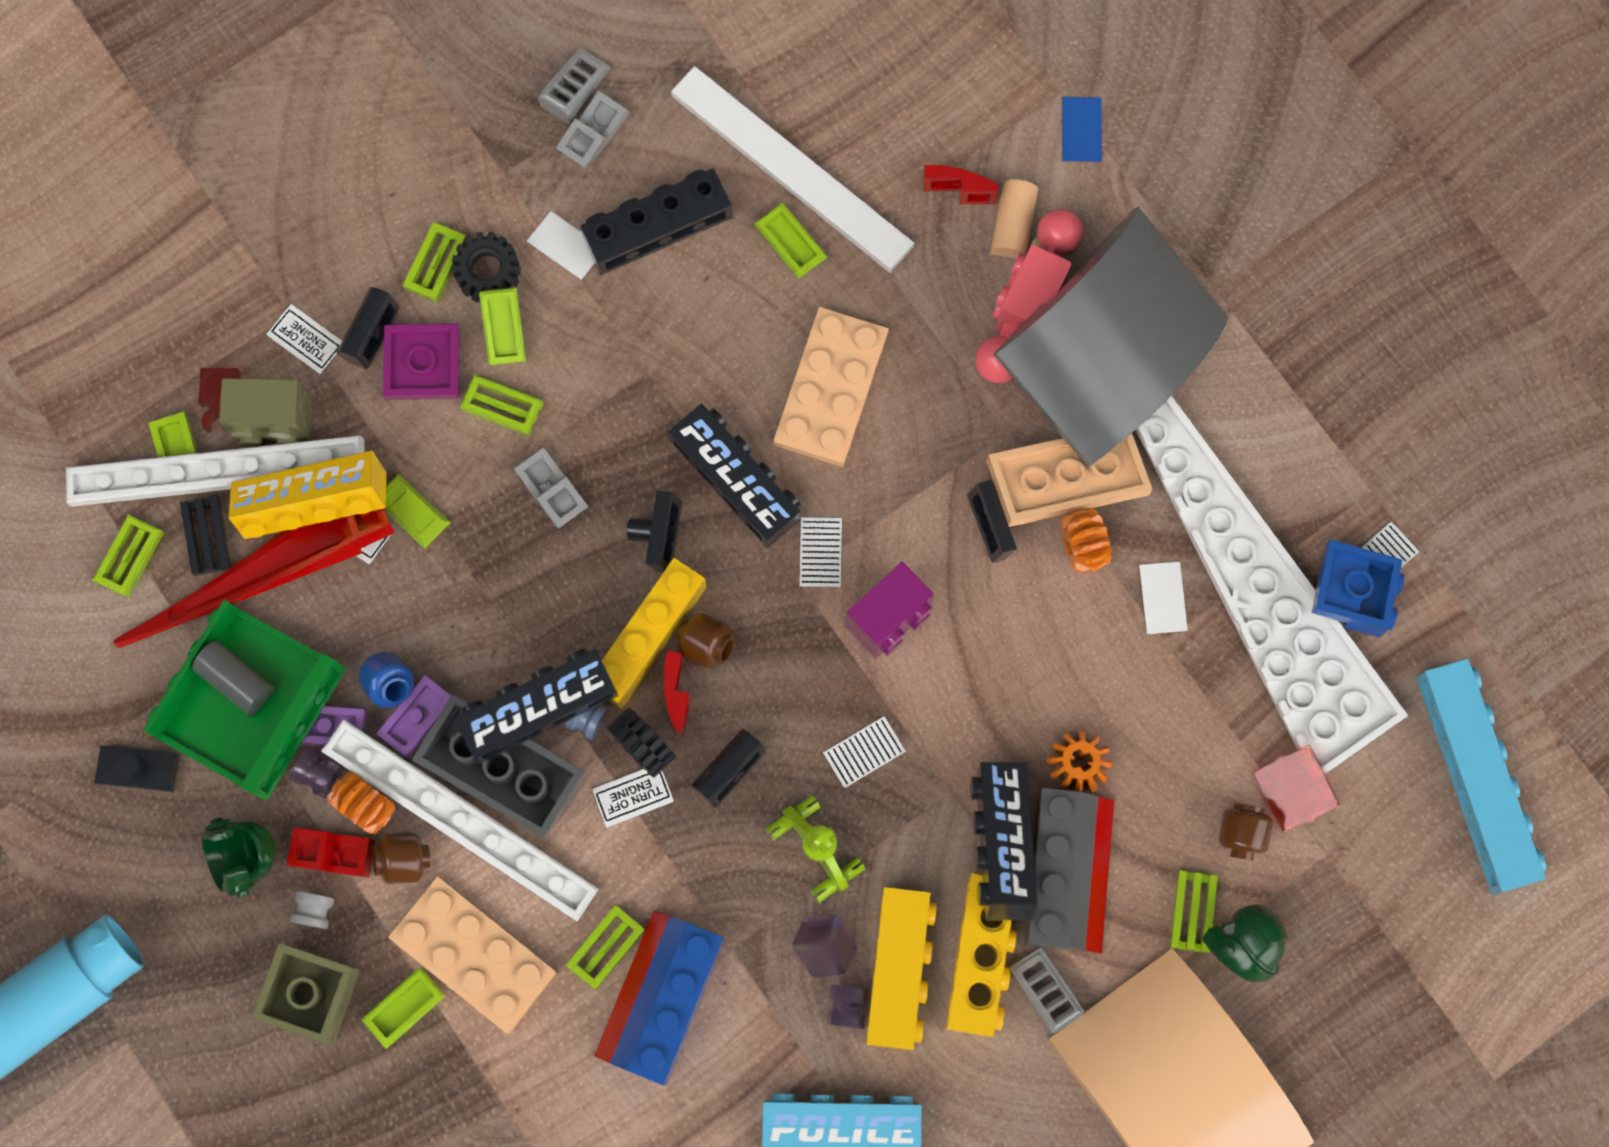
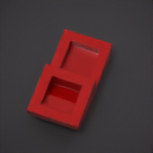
M924 165L923 192L959 191V205L996 204L998 184L992 180L960 168Z
M667 651L664 666L666 706L676 735L684 736L691 698L689 693L677 691L683 665L682 653Z
M293 827L286 866L369 878L373 858L372 850L376 840Z

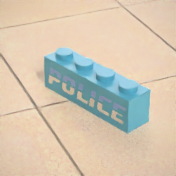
M771 1094V1102H763L762 1147H921V1105L913 1104V1097L889 1096V1104H873V1096L850 1095V1103H834V1095H811V1103L795 1102V1094Z

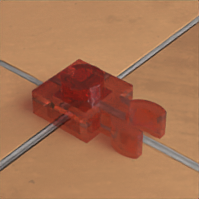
M200 368L198 404L201 407H209V410L202 417V426L206 432L212 431V422L220 417L222 379H240L241 372L238 368Z

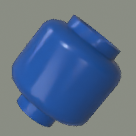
M380 652L372 655L362 664L358 674L362 690L379 707L391 708L400 705L411 695L414 688L413 673L405 662L394 653Z

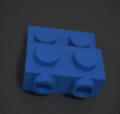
M1330 539L1325 544L1311 613L1344 622L1343 628L1380 638L1386 631L1392 630L1396 623L1398 609L1393 606L1395 596L1401 592L1405 577L1403 573H1400L1402 559Z

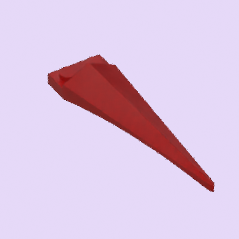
M385 508L365 514L338 518L329 522L298 527L293 530L281 531L252 554L194 593L116 638L113 642L117 648H122L209 614L218 608L223 600L234 604L362 554L361 548L394 534Z

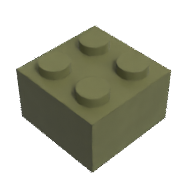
M222 379L219 423L243 447L262 446V442L276 443L277 445L310 441L313 400L298 380Z
M279 943L251 1019L323 1044L334 1045L361 970L290 945Z

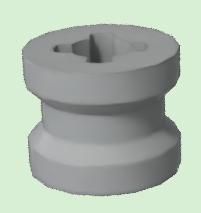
M296 891L295 901L297 902V908L291 914L289 922L328 930L329 920L327 919L328 909L333 907L334 899Z

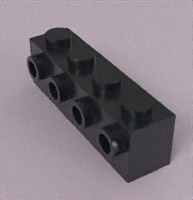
M711 168L707 171L700 169L690 173L684 181L675 185L664 184L653 190L652 195L640 200L637 198L629 199L623 202L619 209L608 214H594L585 221V224L580 225L583 239L601 276L732 219V205L715 169Z

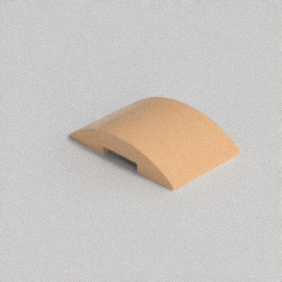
M1173 948L1085 1011L1084 1015L1048 1039L1126 1147H1308L1314 1143L1298 1113L1258 1054L1205 985Z

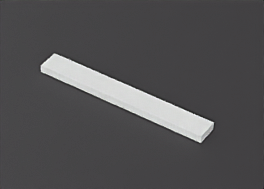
M694 66L671 91V95L675 100L889 273H892L914 248L913 241L697 67Z
M360 435L66 467V503L72 507L231 489V482L365 452L364 438Z
M344 719L323 748V753L577 922L599 889Z

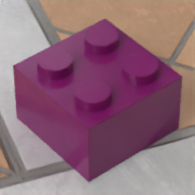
M902 561L846 612L845 627L875 659L882 653L889 656L902 644V638L906 630L911 627L916 631L931 616L929 613L933 609L931 603L934 593Z

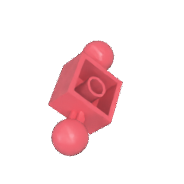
M1055 209L1046 213L1041 218L1037 227V239L1041 248L1031 244L1027 255L1022 253L1018 255L1011 271L1012 275L1008 286H1003L992 317L997 319L995 332L999 334L983 341L975 354L976 369L985 380L999 384L1013 379L993 354L1040 305L1048 303L1065 286L1072 262L1061 258V256L1069 255L1078 249L1084 236L1083 224L1075 213L1066 209Z

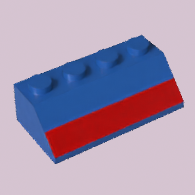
M653 911L594 1057L657 1084L666 1086L724 944V937Z

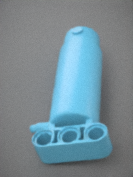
M105 914L75 937H63L0 984V1080L113 997V989L145 966L144 960L131 938L112 917Z

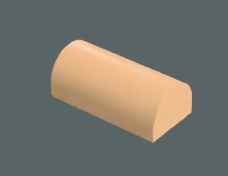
M1007 180L1003 183L991 245V255L1017 259L1020 253L1027 255L1039 190L1035 184L1023 180Z

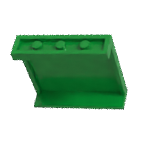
M223 600L221 605L211 613L208 619V626L200 639L191 645L188 651V658L180 671L170 679L167 692L161 702L149 713L147 724L143 731L239 785L248 792L267 801L347 669L334 659L323 653L316 652L236 608L230 602ZM219 641L277 688L274 694L252 718L193 671L194 660L209 643Z

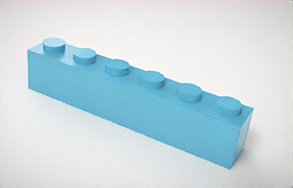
M1469 659L1423 672L1416 677L1491 895L1546 880L1544 874L1546 862L1541 851L1535 849L1531 834H1533L1531 819L1526 812H1522L1518 801L1520 788L1515 777L1509 775L1506 767L1507 752L1503 742L1497 739L1494 733L1492 709L1482 699L1479 690L1482 687L1479 672L1475 667H1471Z

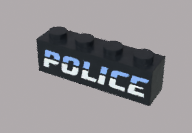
M701 403L668 431L669 440L768 549L801 520V511L798 509L801 507V504L791 491L786 489L782 492L773 482L777 478L764 462L758 465L750 457L749 454L752 450L739 435L733 438L725 429L727 422L714 408L709 411Z
M587 648L580 649L566 658L567 663L553 669L552 665L537 670L531 675L533 679L520 686L517 683H511L496 692L498 697L484 704L482 700H477L464 706L461 709L462 714L454 719L474 760L480 765L618 697L619 695L597 650L594 649L588 652Z
M980 762L977 777H971L970 780L971 800H977L978 811L973 812V834H980V846L975 848L976 870H982L983 882H978L977 887L978 905L985 906L986 920H1033L1038 901L1026 762Z

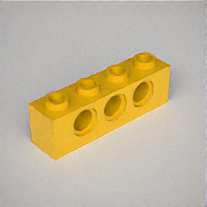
M971 873L966 891L945 1030L991 1038L994 1037V1031H1001L1003 1026L1005 1007L998 1005L1000 992L1008 991L1011 968H1005L1004 966L1006 953L1014 952L1017 930L1010 929L1012 920H1001L1000 925L996 928H988L982 923L980 915L985 906L978 905L977 887L978 882H983V876ZM987 945L993 949L995 961L992 966L983 967L976 962L974 953L978 946ZM973 984H982L988 989L989 1000L984 1006H976L970 1001L968 992Z

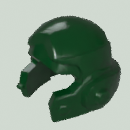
M222 817L212 819L210 825L205 828L202 846L208 868L216 886L222 893H228L229 897L238 896V898L248 896L250 890L255 888L254 884L269 874L276 861L277 849L271 833L264 826L254 821L231 822L230 819H222Z
M1258 903L1238 909L1232 916L1233 921L1226 924L1222 923L1221 926H1213L1203 936V943L1226 968L1250 982H1266L1278 973L1279 962L1284 954L1285 943L1288 940L1285 926L1279 916L1271 909Z

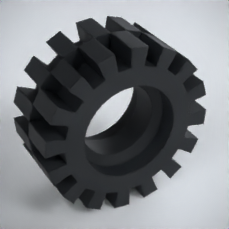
M482 232L476 233L477 239L474 240L468 236L464 239L466 245L462 246L459 244L456 248L458 254H453L452 257L454 265L452 266V271L459 288H461L464 295L467 297L470 295L475 302H479V292L482 290L509 288L513 285L517 287L519 284L518 275H521V268L514 247L511 243H507L506 238L500 235L498 239L495 233L488 232V237H484ZM483 256H492L500 262L499 273L490 280H481L473 274L474 263Z
M629 707L607 727V730L653 778L676 758L675 754L655 731Z

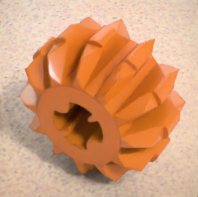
M1094 508L1073 511L1061 518L1060 533L1062 535V543L1065 548V554L1069 558V563L1078 573L1092 572L1110 564L1112 549L1109 542L1110 538L1107 534V527L1104 526L1102 517Z
M1085 730L1078 731L1076 742L1072 735L1066 732L1062 736L1065 746L1058 742H1054L1051 746V749L1059 756H1049L1047 764L1059 766V768L1053 770L1049 776L1051 779L1063 776L1064 780L1059 786L1060 790H1066L1070 783H1074L1073 791L1082 792L1084 783L1090 793H1094L1097 790L1094 779L1103 784L1108 780L1107 775L1101 770L1111 769L1113 762L1103 760L1101 757L1109 753L1110 749L1108 746H1103L1097 750L1095 745L1100 739L1097 734L1088 743L1085 742ZM1074 754L1079 759L1086 758L1088 760L1084 767L1087 771H1083L1080 767H1072L1071 762L1075 759Z
M346 772L340 780L336 781L332 787L333 790L327 796L328 802L332 807L369 834H377L382 827H385L391 819L390 816L395 811L392 801L354 773Z

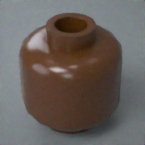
M704 613L693 616L689 621L685 620L677 632V640L680 641L679 650L682 656L706 668H714L719 664L726 663L735 647V637L732 636L730 625Z
M1234 803L1233 809L1230 808L1223 812L1219 843L1224 848L1231 849L1230 857L1253 861L1254 853L1263 854L1268 851L1273 821L1269 815L1264 814L1265 808Z
M415 833L386 834L380 838L379 845H373L375 876H381V879L386 884L417 882L421 879L423 868L430 867L429 846L421 845L420 838Z

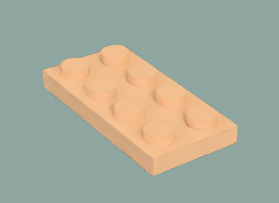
M819 307L773 440L774 446L844 467L889 333V328Z
M1132 433L1091 466H1087L1064 438L989 454L986 460L1009 527L1069 514L1080 509L1086 510L1148 496L1152 491V486Z
M438 876L388 937L507 1035L513 1031L558 974L547 963Z

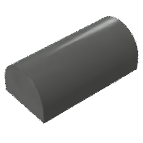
M213 641L205 646L197 655L192 666L193 671L251 718L277 690L273 684L219 641Z

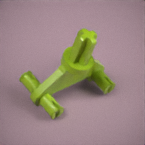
M810 795V797L796 807L788 806L782 811L783 816L768 827H765V830L770 834L778 828L770 836L773 841H776L777 838L791 828L798 832L802 838L804 854L811 860L819 861L827 872L828 878L810 890L813 897L822 890L824 891L815 898L820 904L837 890L842 893L849 888L847 882L863 871H866V868L861 864L852 870L861 862L858 857H855L854 860L841 869L839 868L833 856L837 847V838L833 830L825 826L812 827L805 820V818L821 808L818 801L808 808L816 800L813 795Z

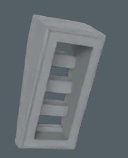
M579 48L538 96L540 107L570 125L608 73L610 66L582 48ZM584 61L597 70L591 74L579 65ZM575 72L587 79V81L583 84L573 78L572 75ZM569 83L573 87L577 88V93L575 94L574 92L565 88V84ZM559 93H561L565 97L569 98L570 101L568 103H565L561 99L557 98V96Z
M1041 947L1009 967L1013 977L1050 1034L1058 1032L1085 1014L1084 1009ZM1041 962L1044 969L1026 980L1022 973ZM1049 975L1053 982L1035 993L1031 986ZM1058 989L1061 995L1044 1006L1040 999ZM1066 1002L1070 1009L1053 1019L1049 1012Z

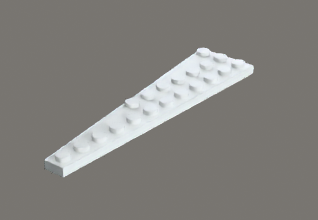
M1171 396L1135 431L1313 781H1316L1402 721L1408 714L1339 621L1311 613L1316 590Z

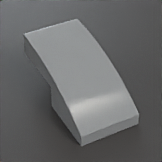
M598 90L579 120L574 119L556 149L587 169L617 133L630 114V111Z
M544 447L513 469L558 529L588 508V505L568 478L564 476Z

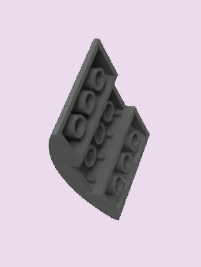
M1139 207L1134 208L1089 255L1091 259L1048 303L1040 305L993 354L1087 466L1094 464L1121 443L1171 397L1206 357L1221 335L1228 320L1226 314Z

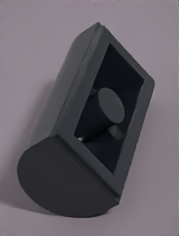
M374 287L369 288L336 352L346 361L365 370L369 368L384 339V325H391L399 310V305L388 292Z
M742 728L691 786L714 808L717 807L763 757L765 750L762 744Z

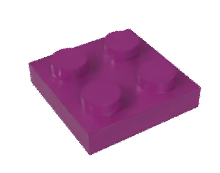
M384 325V399H459V325Z

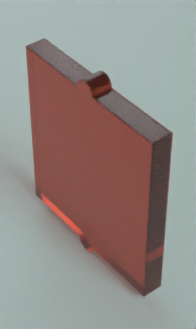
M1311 745L1287 756L1279 755L1277 761L1253 772L1283 833L1307 821L1314 823L1317 820L1316 817L1341 806Z

